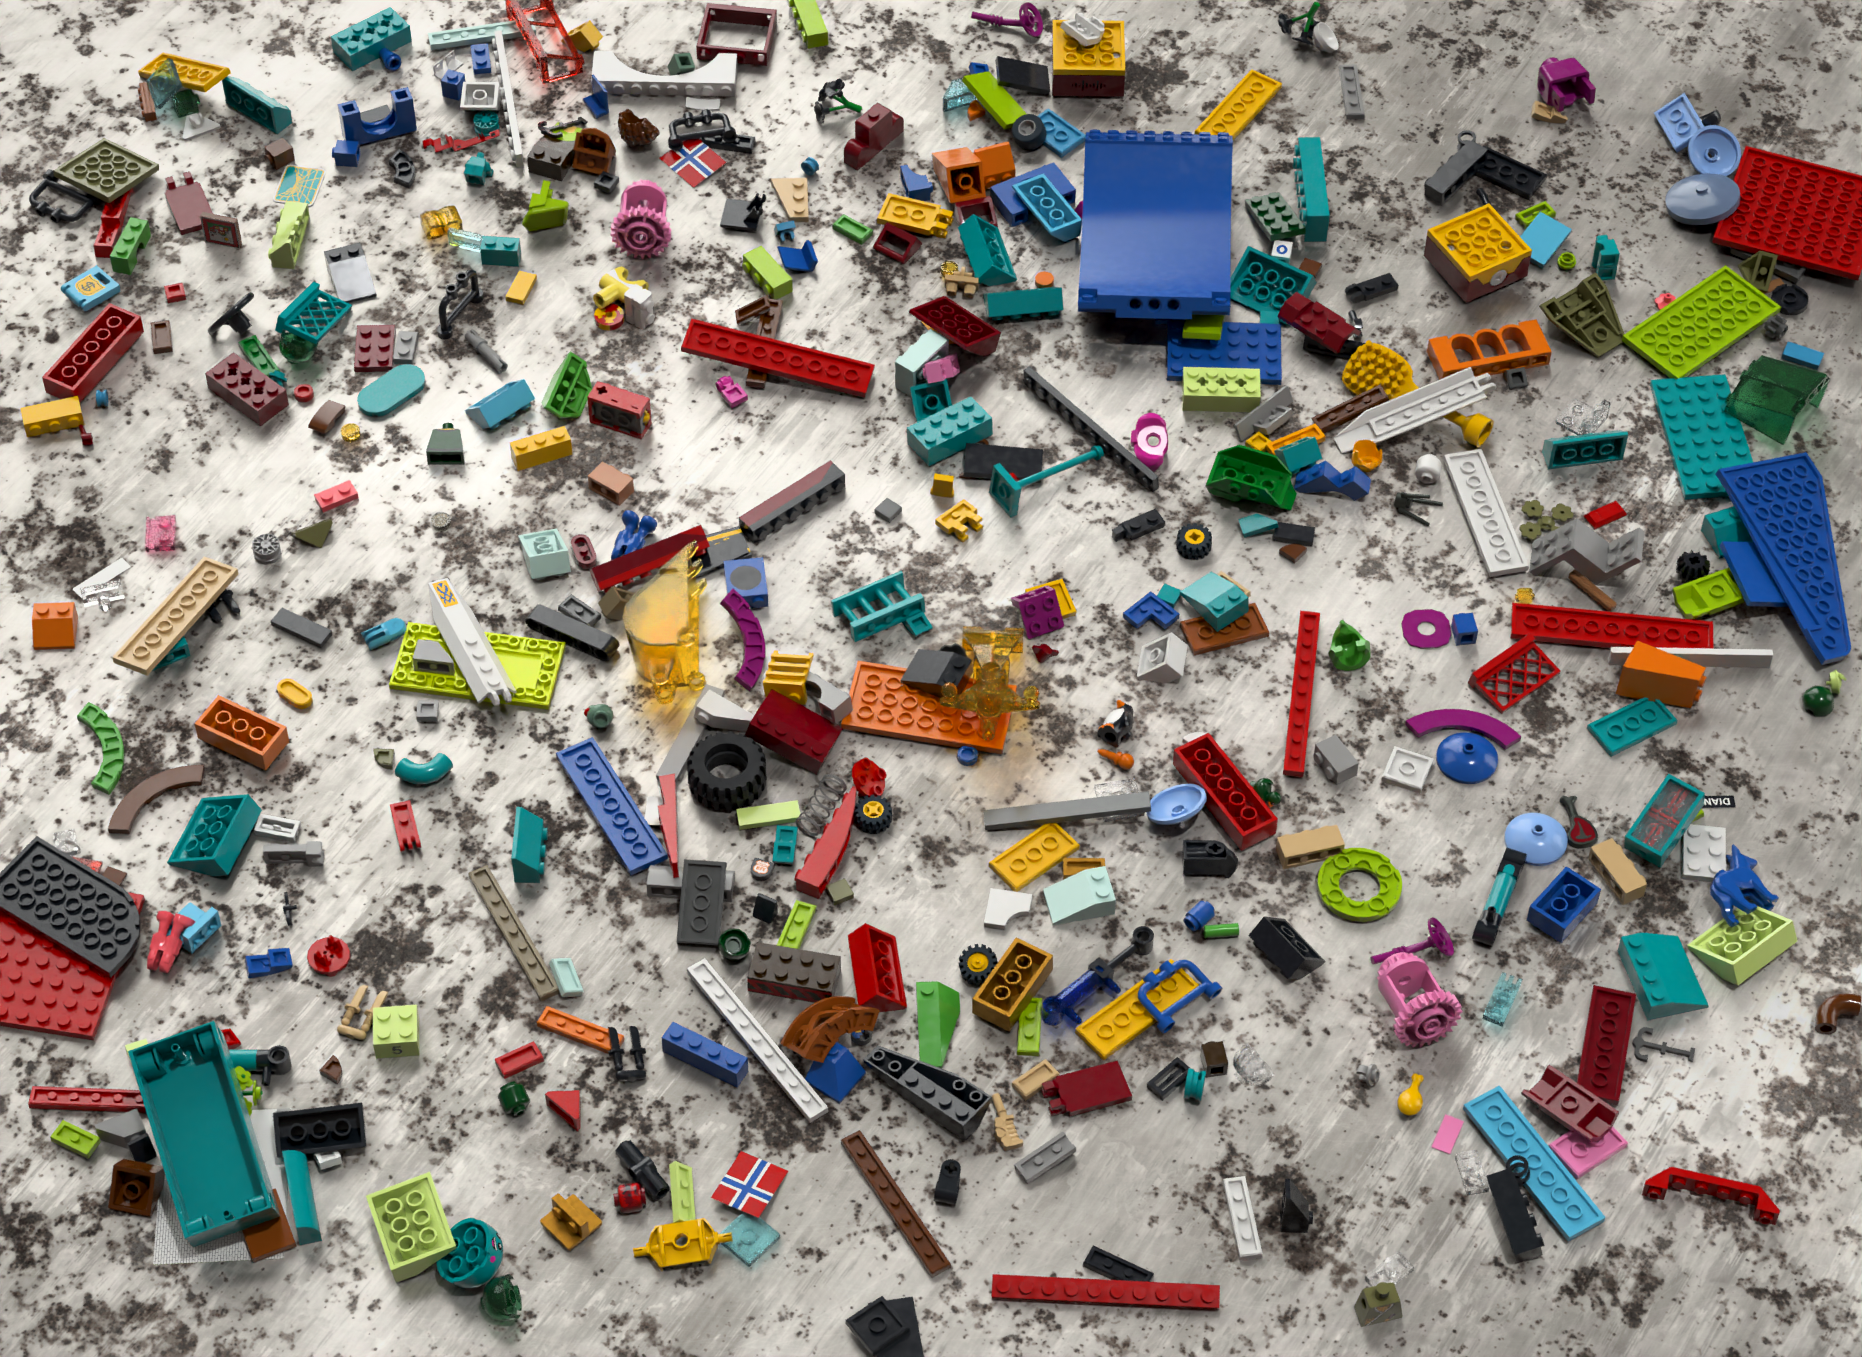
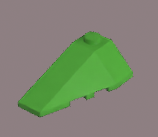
M938 981L916 982L919 1059L922 1062L942 1069L949 1043L960 1015L959 992Z

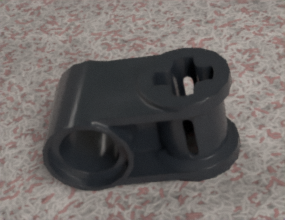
M948 1159L942 1163L935 1188L934 1201L956 1205L961 1166L956 1160Z

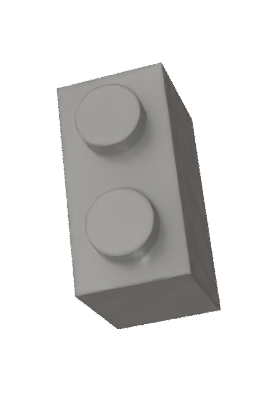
M1337 735L1315 744L1313 754L1315 762L1321 765L1325 770L1326 776L1332 779L1336 785L1357 776L1359 763Z

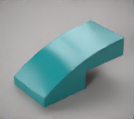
M920 612L902 622L914 637L933 629L924 612Z
M777 825L773 863L794 864L798 827Z

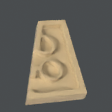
M771 178V185L775 189L789 221L809 222L807 178Z

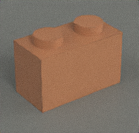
M601 462L588 475L589 489L619 506L634 492L633 478L604 462Z

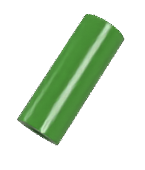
M1238 923L1204 925L1205 938L1239 936Z

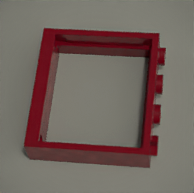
M707 3L696 45L697 59L712 61L719 53L737 54V63L767 66L777 25V9ZM711 21L769 27L764 50L706 45Z

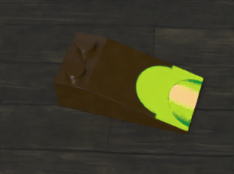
M572 126L552 132H562L563 137L551 138L548 135H544L534 144L527 156L528 172L562 182L573 164L576 133L581 132L582 128Z

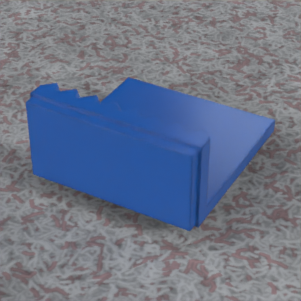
M593 74V94L583 98V102L597 119L609 113L608 95L604 86Z
M809 240L805 241L802 249L777 247L785 269L811 272L818 263L814 248Z

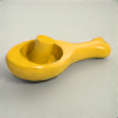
M1416 1073L1411 1076V1086L1400 1094L1397 1101L1400 1112L1408 1116L1417 1114L1423 1106L1419 1086L1423 1082L1424 1077Z

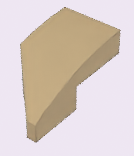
M1536 100L1532 105L1531 117L1534 119L1561 124L1566 123L1568 120L1554 106L1552 108Z

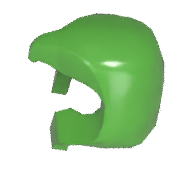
M1341 620L1333 634L1328 654L1337 669L1344 671L1356 670L1363 667L1370 660V642L1364 639L1355 628Z

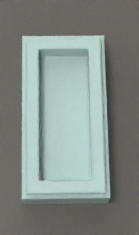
M571 958L551 959L549 965L561 996H582L584 991Z

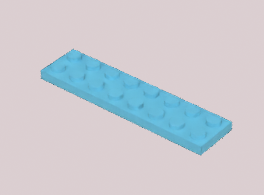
M1500 1085L1464 1104L1463 1110L1505 1163L1510 1157L1515 1155L1526 1158L1530 1169V1178L1523 1186L1568 1242L1605 1221L1606 1217ZM1515 1160V1161H1513V1162L1510 1164V1166H1511L1512 1164H1514V1163H1517V1162H1521V1163H1524V1162H1522V1161H1520V1160ZM1517 1167L1512 1172L1520 1173L1524 1168Z

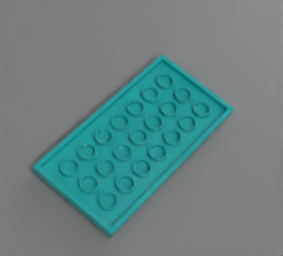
M1726 374L1683 377L1677 380L1674 378L1651 380L1650 388L1684 500L1728 496L1715 473L1722 468L1753 463V459Z

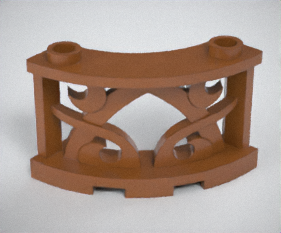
M833 996L822 999L807 1007L795 1018L783 1036L781 1045L795 1051L806 1059L824 1063L828 1052L839 1041L838 1038L841 1035L860 1030L873 1031L880 1010L862 1007L855 1003V998L849 996Z

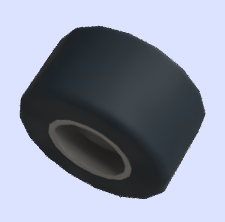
M1034 114L1020 116L1012 126V134L1016 143L1025 150L1036 149L1046 140V128L1042 120Z

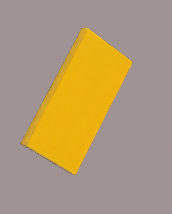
M1047 823L991 860L989 867L1014 892H1018L1062 862L1063 858H1067L1079 850L1080 845L1057 823Z

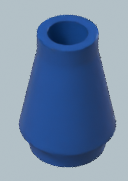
M387 48L380 50L379 55L388 70L394 71L401 66L399 55Z

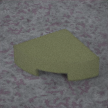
M373 748L376 762L383 768L393 770L394 749Z

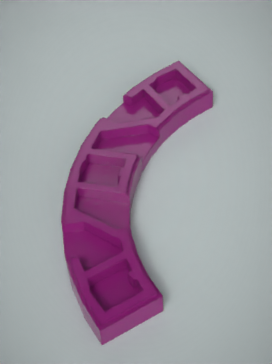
M732 589L724 597L720 605L733 617L742 634L744 657L741 668L734 680L750 692L762 672L765 659V639L759 620L750 610V605L737 591Z
M1464 709L1433 710L1416 715L1406 720L1405 723L1418 738L1428 733L1442 730V728L1455 727L1454 729L1471 732L1474 730L1483 733L1485 737L1499 744L1504 750L1521 741V735L1500 720L1486 714Z

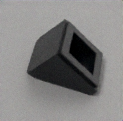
M758 893L753 909V917L770 924L778 914L777 900Z
M148 1133L127 1143L130 1155L134 1161L146 1163L157 1157Z

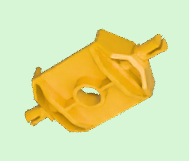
M705 1218L658 1225L652 1230L646 1246L633 1248L634 1258L650 1256L661 1272L664 1271L663 1267L706 1260L708 1264H711L720 1243L733 1242L732 1233L718 1234ZM681 1237L688 1239L687 1243L683 1246L676 1244V1241Z

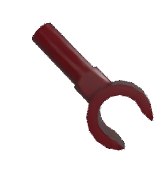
M80 424L82 445L93 444L92 433H86L84 426Z

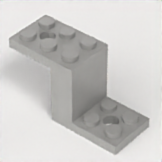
M1576 518L1533 541L1529 572L1535 576L1562 561H1566L1597 585L1642 562L1645 531L1637 528L1608 543Z

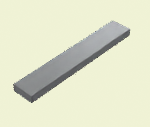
M708 684L705 685L656 774L657 780H659V776L675 773L677 783L687 765L690 751L693 747H696V743L700 741L708 726L699 722L694 717L697 704L709 689L722 697L725 695V690Z

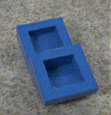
M289 948L268 949L266 955L245 957L248 978L276 974L293 966Z

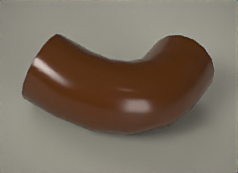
M1849 993L1835 994L1826 998L1817 1009L1815 1030L1821 1034H1832L1837 1030V1019L1839 1016H1858L1861 1007V995Z

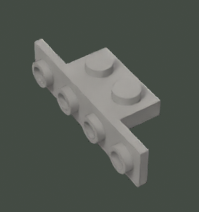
M1289 386L1282 387L1234 425L1239 441L1242 442L1253 432L1269 435L1294 415L1292 408L1287 407L1293 402Z

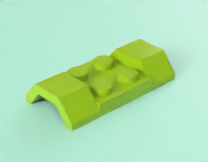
M1730 568L1674 587L1672 590L1675 605L1685 619H1695L1705 614L1711 615L1744 603V598Z

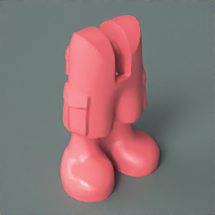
M158 911L156 918L159 922V930L153 934L151 939L147 969L156 971L159 967L160 972L168 974L182 947L181 933L184 929L192 926L195 921L176 913L174 916L168 911ZM172 926L171 934L167 936L168 929Z

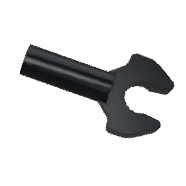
M1350 310L1348 315L1352 326L1361 331L1363 329L1361 318H1357L1356 312ZM1362 332L1359 336L1353 334L1354 337H1363Z

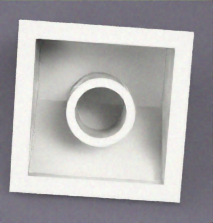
M463 82L460 110H500L501 94L499 82Z
M1172 632L1143 645L1137 678L1139 680L1170 683L1183 677L1188 645Z

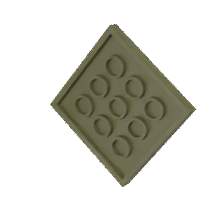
M103 138L53 171L54 177L110 203L159 171V164Z

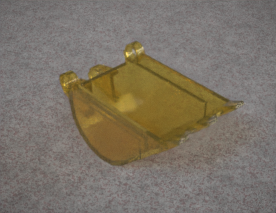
M696 540L679 551L659 569L658 574L634 593L626 603L622 616L636 671L645 681L653 685L656 699L660 704L671 703L674 700L677 687L689 686L692 691H701L706 685L705 676L699 672V596L706 588L707 581L703 578L696 583L695 577L703 567L701 559H698L693 564L691 563L690 558L698 548ZM695 678L702 679L698 684L691 683ZM664 691L670 692L667 697L659 696Z

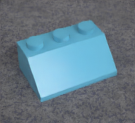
M525 379L505 384L464 411L482 429H494L501 424L500 421L504 418L508 420L516 415L515 411L519 409L524 410L531 406L530 402L535 397Z

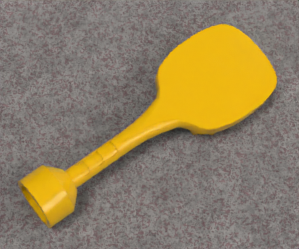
M1367 340L1366 344L1359 346L1356 352L1351 355L1342 374L1343 384L1356 396L1380 384L1387 394L1389 401L1419 389L1413 382V370L1409 363L1393 350L1383 345L1372 343L1370 340ZM1454 411L1442 416L1460 426L1464 440L1476 447L1484 444L1494 424L1492 419L1481 413L1466 417Z

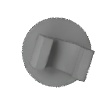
M1370 1064L1369 1067L1359 1065L1356 1071L1357 1074H1361L1359 1081L1366 1082L1368 1086H1373L1380 1078V1071L1375 1064Z

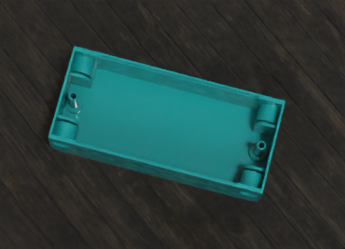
M212 1021L129 1050V1057L184 1238L190 1245L196 1247L280 1217L278 1205L225 1037L217 1024Z

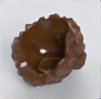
M629 109L619 113V134L627 145L631 147L649 145L660 135L657 127L647 118L640 119Z

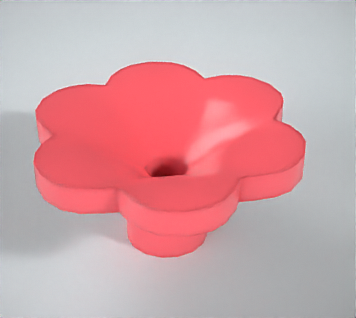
M1670 293L1660 294L1655 299V304L1661 310L1674 301L1676 297Z

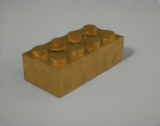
M1016 937L972 998V1013L1010 1032L1022 1012L1031 1002V999L1052 972L1053 955Z

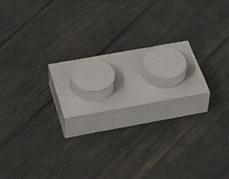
M398 332L393 356L394 364L413 365L418 332Z

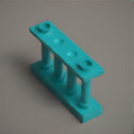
M902 571L831 600L833 616L836 617L844 614L851 622V638L855 642L926 611L922 594L919 593L911 597L904 589ZM896 591L903 600L893 604L886 595ZM879 598L886 608L875 611L869 602ZM861 606L868 615L858 619L851 610Z

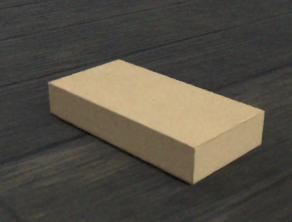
M1045 1059L1014 1080L1012 1087L1026 1101L1043 1089L1042 1083L1055 1079L1060 1073Z

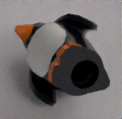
M1117 700V709L1108 714L1105 721L1100 725L1097 736L1104 742L1118 748L1120 741L1127 739L1132 734L1130 731L1134 723L1132 706Z

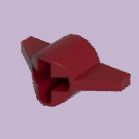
M1047 644L1032 646V650L1040 663L1045 662L1048 657L1059 654L1058 650L1051 649Z

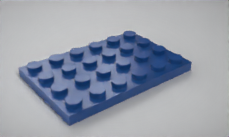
M1168 320L1167 381H1182L1183 367L1260 369V384L1281 385V324L1224 322L1221 339L1208 340L1182 338L1185 320Z

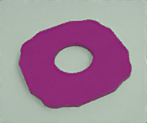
M1433 609L1413 610L1406 613L1401 623L1403 637L1410 646L1426 649L1439 648L1449 643L1451 637L1450 622L1443 612ZM1425 622L1430 623L1435 627V632L1431 635H1423L1418 631V625Z

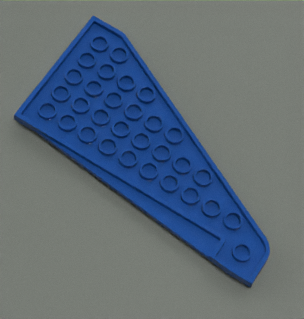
M1806 452L1719 469L1715 475L1730 497L1814 654L1822 665L1843 660L1851 650V642L1822 475Z

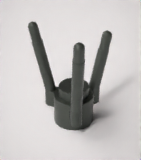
M1398 492L1394 507L1398 508L1399 513L1406 514L1416 521L1429 526V522L1406 509H1410L1413 502L1442 506L1443 502L1427 500L1430 498V495Z

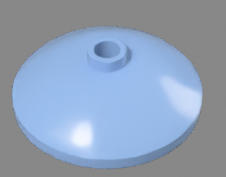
M1709 125L1700 128L1693 134L1688 144V156L1692 166L1700 174L1712 173L1728 176L1735 171L1740 163L1741 148L1737 138L1728 129L1718 125Z
M1180 784L1167 788L1150 800L1151 812H1146L1149 820L1160 825H1175L1186 822L1198 814L1207 800L1205 790L1195 784Z
M1525 813L1515 817L1508 824L1504 837L1506 847L1526 853L1525 864L1533 866H1545L1558 861L1564 855L1568 843L1567 834L1563 826L1554 818L1541 813Z

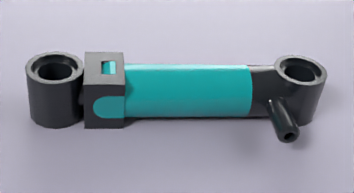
M1506 848L1484 909L1475 926L1472 936L1473 940L1493 946L1513 890L1516 888L1520 873L1523 870L1527 858L1526 853Z
M281 1045L274 1046L271 1049H229L234 1068L241 1066L245 1071H263L261 1083L263 1086L270 1085L271 1073L284 1075L292 1067L289 1051Z

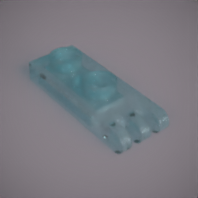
M1502 972L1483 1014V1020L1503 1027L1523 981V979L1518 978L1516 984H1513L1515 976L1510 975L1508 981H1505L1507 973Z

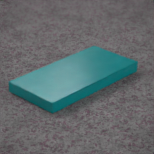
M1644 697L1588 724L1587 730L1612 757L1677 725L1678 720L1660 700L1655 699V702L1648 701L1649 698Z

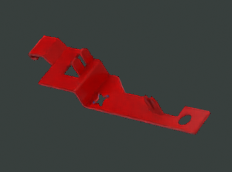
M497 129L490 132V136L487 137L481 133V135L479 134L480 139L475 137L466 141L453 140L451 136L448 137L445 134L448 144L441 145V138L435 140L429 138L422 141L423 149L431 145L435 148V153L451 147L456 152L500 136V132Z

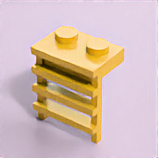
M774 650L771 654V662L768 663V671L765 673L766 678L765 680L763 679L765 697L773 689L799 704L806 705L808 698L805 683L814 654L809 653L808 656L779 654L778 651Z

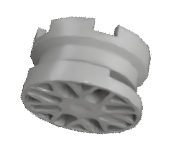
M261 534L252 542L254 559L258 563L267 565V563L272 562L273 564L280 559V554H282L280 543L275 535Z

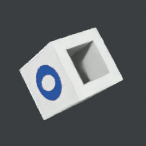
M1274 241L1271 256L1290 265L1293 242Z

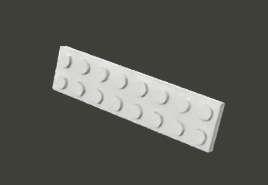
M1482 449L1444 455L1446 468L1489 576L1494 577L1528 571L1529 565Z

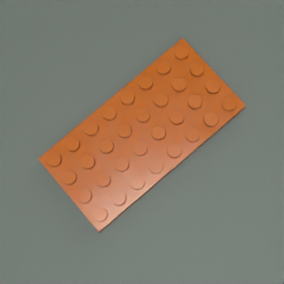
M864 661L857 662L849 692L853 711L842 719L841 728L959 748L968 746L974 747L978 751L1003 754L1017 692L1016 685L970 678L956 704L901 683L900 680L907 668Z

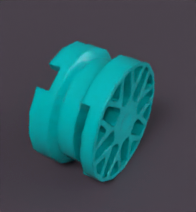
M486 110L474 116V130L477 136L483 133L487 137L490 136V132L497 129L500 130L499 119L496 113Z
M1192 1068L1188 1069L1184 1091L1185 1099L1192 1097L1198 1101L1202 1100L1206 1071H1200L1199 1073Z

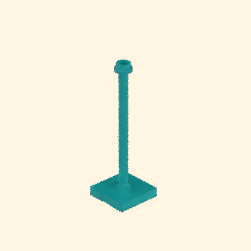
M1093 446L1090 452L1017 482L1000 463L993 466L989 494L1010 518L1014 517L1018 513L1019 498L1023 487L1093 458L1099 460L1104 456L1101 446Z

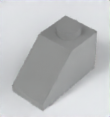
M418 639L412 658L414 671L446 675L455 674L453 659L438 642Z
M137 1109L95 1124L100 1140L127 1149L128 1142L146 1134Z

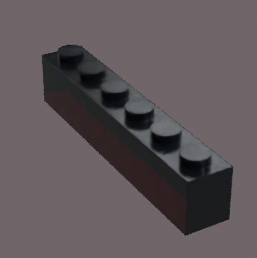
M831 460L740 516L739 526L742 533L753 544L765 539L767 535L775 530H779L786 523L795 520L802 513L811 510L818 503L827 500L834 493L841 491L845 487V473Z

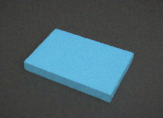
M1539 212L1520 236L1532 249L1530 262L1543 269L1571 234L1572 229Z

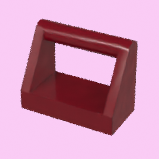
M991 196L955 202V218L958 226L964 223L963 219H968L972 214H975L978 217L989 215L991 220L989 223L998 227Z
M887 222L874 243L873 249L905 264L919 250L922 242L917 237ZM893 236L909 244L905 253L901 255L883 246V244Z

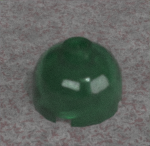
M282 331L279 339V350L289 363H304L314 356L318 343L314 344L291 332Z
M510 1274L491 1279L483 1290V1297L480 1298L482 1309L486 1310L490 1317L501 1322L519 1318L520 1315H517V1310H522L518 1285L513 1286L510 1281L514 1280Z

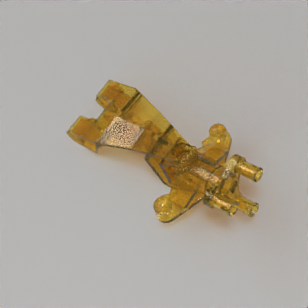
M963 626L962 647L965 651H971L975 654L973 660V686L966 689L962 694L956 695L957 687L951 682L945 683L941 688V693L944 697L940 698V704L946 707L976 712L980 720L984 740H987V737H989L990 741L995 737L998 721L1002 713L1040 708V702L1037 701L1040 693L1037 687L1032 685L1026 687L1023 692L1025 698H1021L1008 687L1010 653H1023L1024 628L1006 627L1003 631L983 630L981 626Z

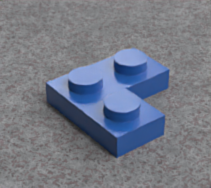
M1151 591L1123 612V618L1136 629L1150 618L1164 629H1167L1179 619L1180 613Z

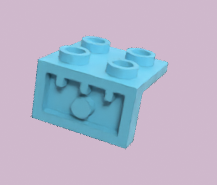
M190 902L177 913L195 921L192 926L184 929L180 935V939L183 941L182 947L190 953H193L222 926L219 913L213 907L204 912ZM172 926L169 927L167 936L171 934Z

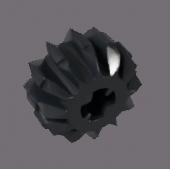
M1692 550L1689 553L1684 552L1677 559L1676 573H1679V578H1685L1686 582L1709 575L1710 561L1707 560V555H1701L1700 551L1698 553H1694Z

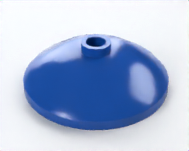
M1462 732L1452 734L1440 743L1436 753V761L1441 772L1449 779L1462 784H1477L1486 781L1494 774L1498 765V754L1495 747L1484 737L1474 733Z

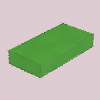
M845 214L832 224L833 230L861 245L873 235L872 229Z

